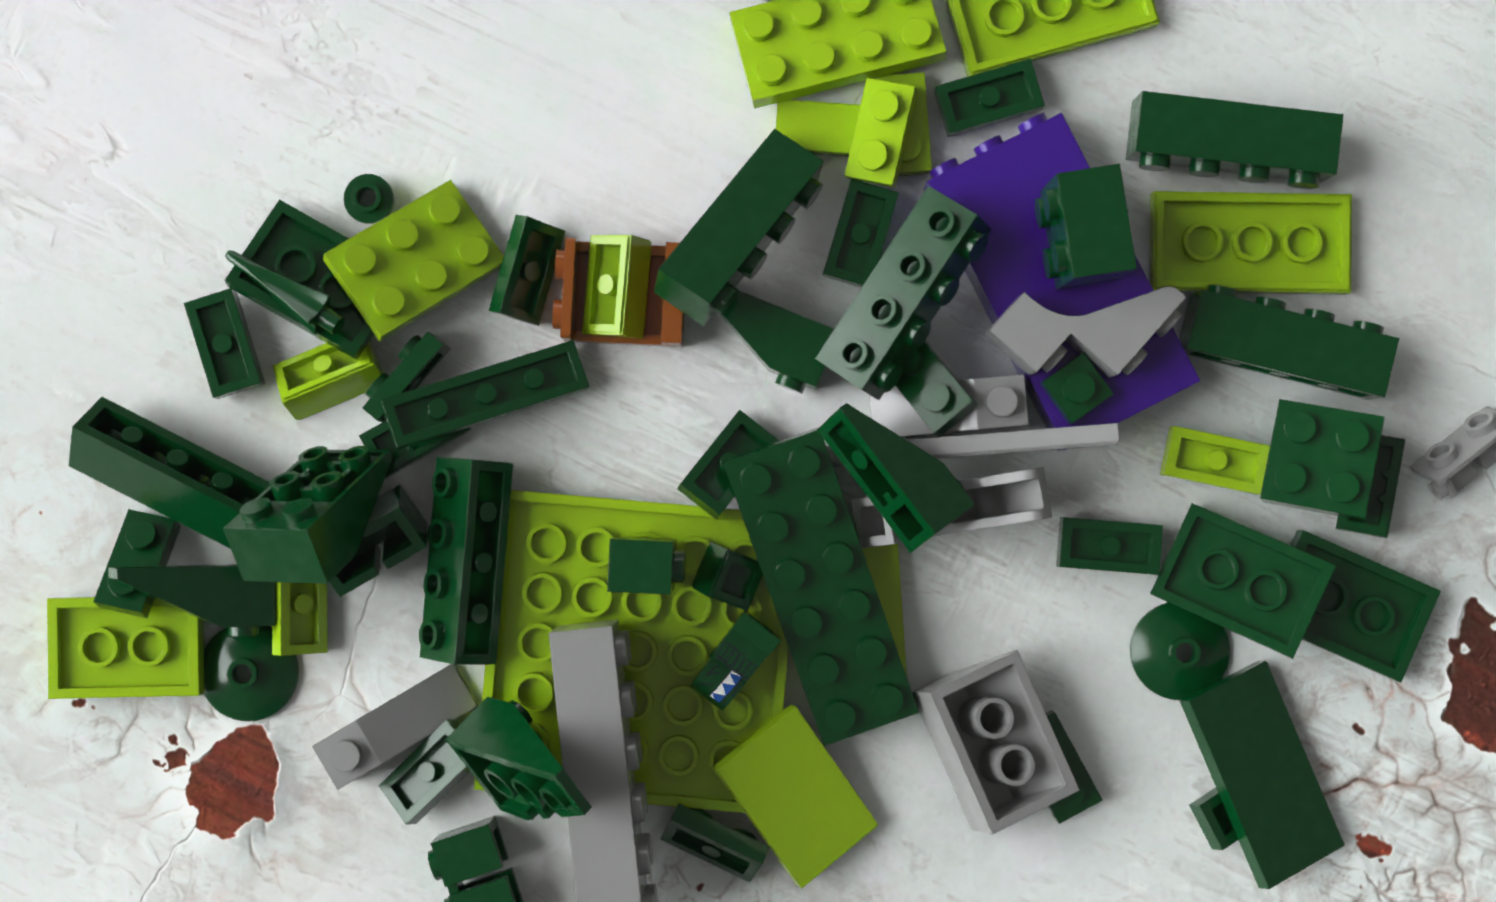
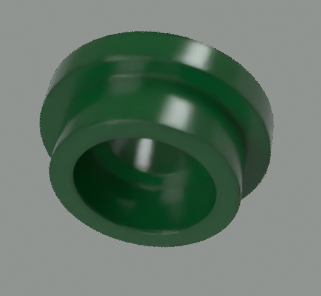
M374 174L359 175L352 179L345 189L344 206L349 215L358 222L375 224L391 213L394 206V193L391 186L380 176ZM366 190H373L376 193L374 204L368 207L362 206L360 203L361 194Z

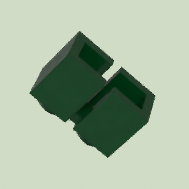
M401 484L377 498L356 555L329 582L339 597L379 575L381 549L378 544L384 542L382 562L387 569L427 547L428 523Z
M620 536L610 538L607 592L671 595L675 590V583H683L685 580L686 550H677V539Z
M495 815L441 833L430 843L432 850L428 851V861L431 872L436 880H443L444 886H447L450 894L448 898L444 899V902H524L513 867L463 884L464 880L503 868V861L509 859Z

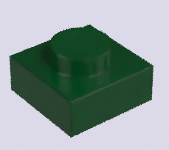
M1085 353L1079 354L1039 383L1068 424L1074 423L1113 395V392Z
M1216 787L1189 805L1212 849L1224 850L1238 840Z

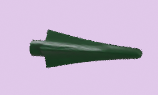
M229 250L225 254L226 259L267 290L314 335L317 334L320 327L333 335L342 329L345 318L335 312L336 307L330 304V295L272 272L233 250Z

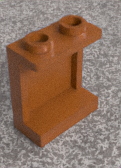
M566 238L565 250L556 251L555 279L563 280L562 300L554 299L553 329H561L560 337L565 342L574 340V342L683 348L685 313L654 293L658 269L679 243L666 242V246L652 245L644 336L642 339L582 334L590 242H580L576 238Z

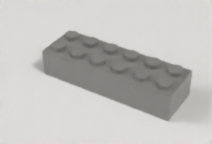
M619 619L559 625L549 632L562 766L592 806L585 815L568 817L577 902H658L656 884H647L646 875L651 874L653 848L651 834L641 833L640 822H645V813H648V801L645 782L636 783L635 770L640 769V762L643 761L640 731L631 732L629 717H634V711H637V696L634 680L625 681L624 665H629V660H632L629 630L620 631Z

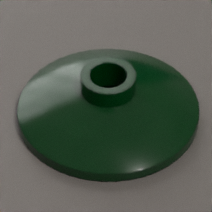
M1168 602L1148 611L1136 625L1131 637L1130 659L1137 677L1150 691L1167 699L1183 700L1220 681L1229 663L1230 646L1225 629ZM1182 643H1188L1192 648V655L1186 661H1180L1176 656L1177 647Z
M259 626V635L228 636V628H224L206 645L204 649V695L208 702L221 714L239 721H257L277 713L293 696L299 679L297 655H272L271 626ZM240 664H245L251 669L252 676L248 682H242L237 677L236 671Z

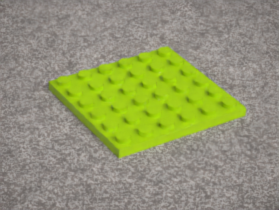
M511 490L496 664L485 665L482 702L487 697H491L505 702L514 700L522 705L533 719L530 726L563 768L549 632L559 625L619 619L620 631L629 630L632 660H629V665H624L625 681L634 680L637 711H634V717H629L631 732L640 731L643 761L640 762V769L635 770L636 783L645 782L648 805L677 807L678 803L688 808L745 813L712 767L783 711L789 647L764 576L761 578L747 612L780 636L781 642L766 657L723 711L690 687L694 678L709 660V655L744 611L743 609L708 597L692 587L693 580L710 542L757 560L740 509L725 508L716 520L701 507L693 505ZM620 536L677 539V550H686L685 580L683 583H675V590L671 595L607 592L610 538ZM475 778L474 790H484Z

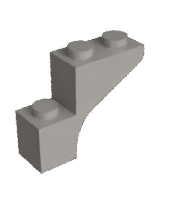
M1164 287L1090 314L1066 316L1042 307L1024 292L1014 300L984 336L1028 375L1036 373L1040 368L1048 373L1067 353L1068 350L1062 345L1064 341L1069 343L1080 354L1085 353L1092 365L1107 378L1118 375L1121 371L1129 375L1147 356L1148 352L1142 347L1153 334L1156 333L1160 337L1164 336L1180 319L1182 314L1176 308L1184 301L1186 296L1174 287Z
M1044 467L959 480L975 505L934 536L1052 518ZM867 496L851 499L857 536L861 548L902 543Z

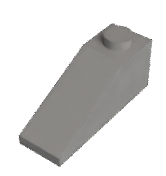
M1024 374L959 380L978 405L946 433L1017 428L1029 425ZM897 387L884 392L880 400L869 395L870 415L876 422L901 437L934 435Z
M450 664L314 744L312 748L336 789L339 790L429 736L446 719L455 720L477 707L478 703L456 666Z

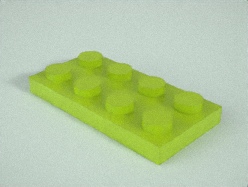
M775 0L729 12L754 109L866 81V78L874 79L946 60L947 51L932 0Z

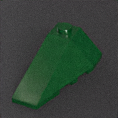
M487 697L445 739L503 812L525 820H533L538 814L543 819H549L554 813L561 817L582 816L592 808L530 726L533 721L531 715L522 705L514 700L505 702Z

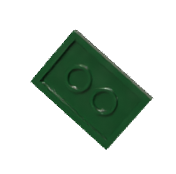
M279 199L242 256L299 284L330 295V304L336 307L335 312L345 318L342 329L333 335L320 327L317 334L314 335L267 290L235 265L224 280L227 287L356 360L359 359L374 335L323 260L324 253L348 240V238Z
M1192 503L1150 594L1293 659L1336 565Z
M1297 530L1290 546L1336 565L1302 640L1384 677L1402 683L1441 591L1309 532Z

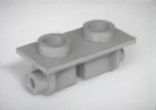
M1486 406L1481 411L1472 414L1461 427L1442 442L1430 447L1422 458L1410 466L1414 472L1432 480L1428 484V488L1435 497L1440 500L1446 496L1453 498L1461 489L1477 478L1478 474L1471 464L1474 459L1477 460L1480 467L1486 470L1496 462V410Z

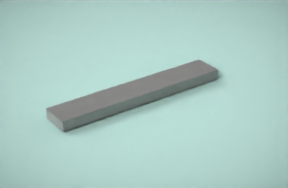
M1113 423L912 439L907 441L936 459L1118 445L1117 442H1120L1119 424ZM826 446L833 467L844 466L830 446Z

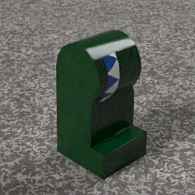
M744 610L709 655V660L694 678L690 687L723 711L766 657L781 642L780 636Z

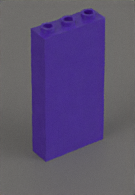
M1044 113L1038 114L1017 127L1020 134L1003 142L1000 135L995 136L973 149L976 154L975 157L961 164L958 163L956 158H953L929 171L932 179L926 182L923 188L924 192L930 186L977 214L992 229L988 235V244L985 251L978 260L973 263L970 262L965 270L992 325L1014 300L1024 292L1039 305L1052 312L1066 316H1083L1154 291L1136 255L1137 269L1117 281L1056 290L1054 278L1047 279L1043 265V249L1049 248L1046 228L1039 229L1036 221L1035 199L1041 198L1040 191L1057 173L1090 168L1062 113L1050 119H1047ZM1172 327L1162 337L1156 333L1153 334L1142 347L1148 352L1147 356L1129 375L1121 371L1118 375L1107 378L1095 367L1113 392V395L1074 423L1068 424L1039 383L1080 353L1064 341L1062 345L1068 351L1048 373L1040 368L1031 375L1025 373L1011 360L1018 375L1024 374L1025 389L1046 429L1119 423L1200 381Z

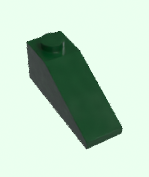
M739 291L733 304L721 318L769 372L778 375L775 381L776 384L803 394L805 386L815 390L825 367L815 358L834 329Z
M847 403L841 406L817 429L910 553L975 505L965 492L963 485L952 475L943 462Z
M237 564L108 567V578L212 625L228 628V636L259 635V626H275V582L244 581Z

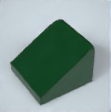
M710 542L693 580L692 587L708 597L748 611L763 574L757 560Z

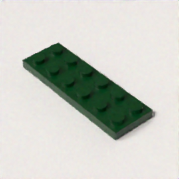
M818 428L724 460L723 464L823 745L826 746L919 713L824 439L818 432Z

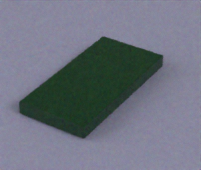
M1267 661L1254 662L1180 701L1259 888L1271 889L1345 846Z

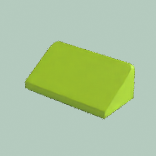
M591 235L582 334L632 339L643 338L652 248L650 240L634 235Z
M371 341L358 360L325 343L272 365L282 403L296 420H302L366 393L371 384L383 374Z

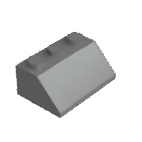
M1018 650L959 669L912 691L917 707L972 830L993 835L1079 791Z

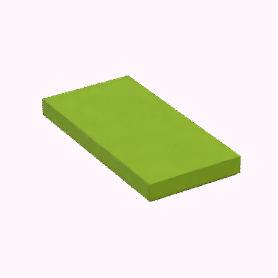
M946 0L967 77L1030 58L1034 62L1157 27L1160 23L1154 0Z
M1154 191L1150 194L1149 282L1154 291L1164 287H1174L1180 292H1197L1202 289L1207 290V286L1213 284L1233 288L1238 293L1336 295L1351 293L1352 194Z

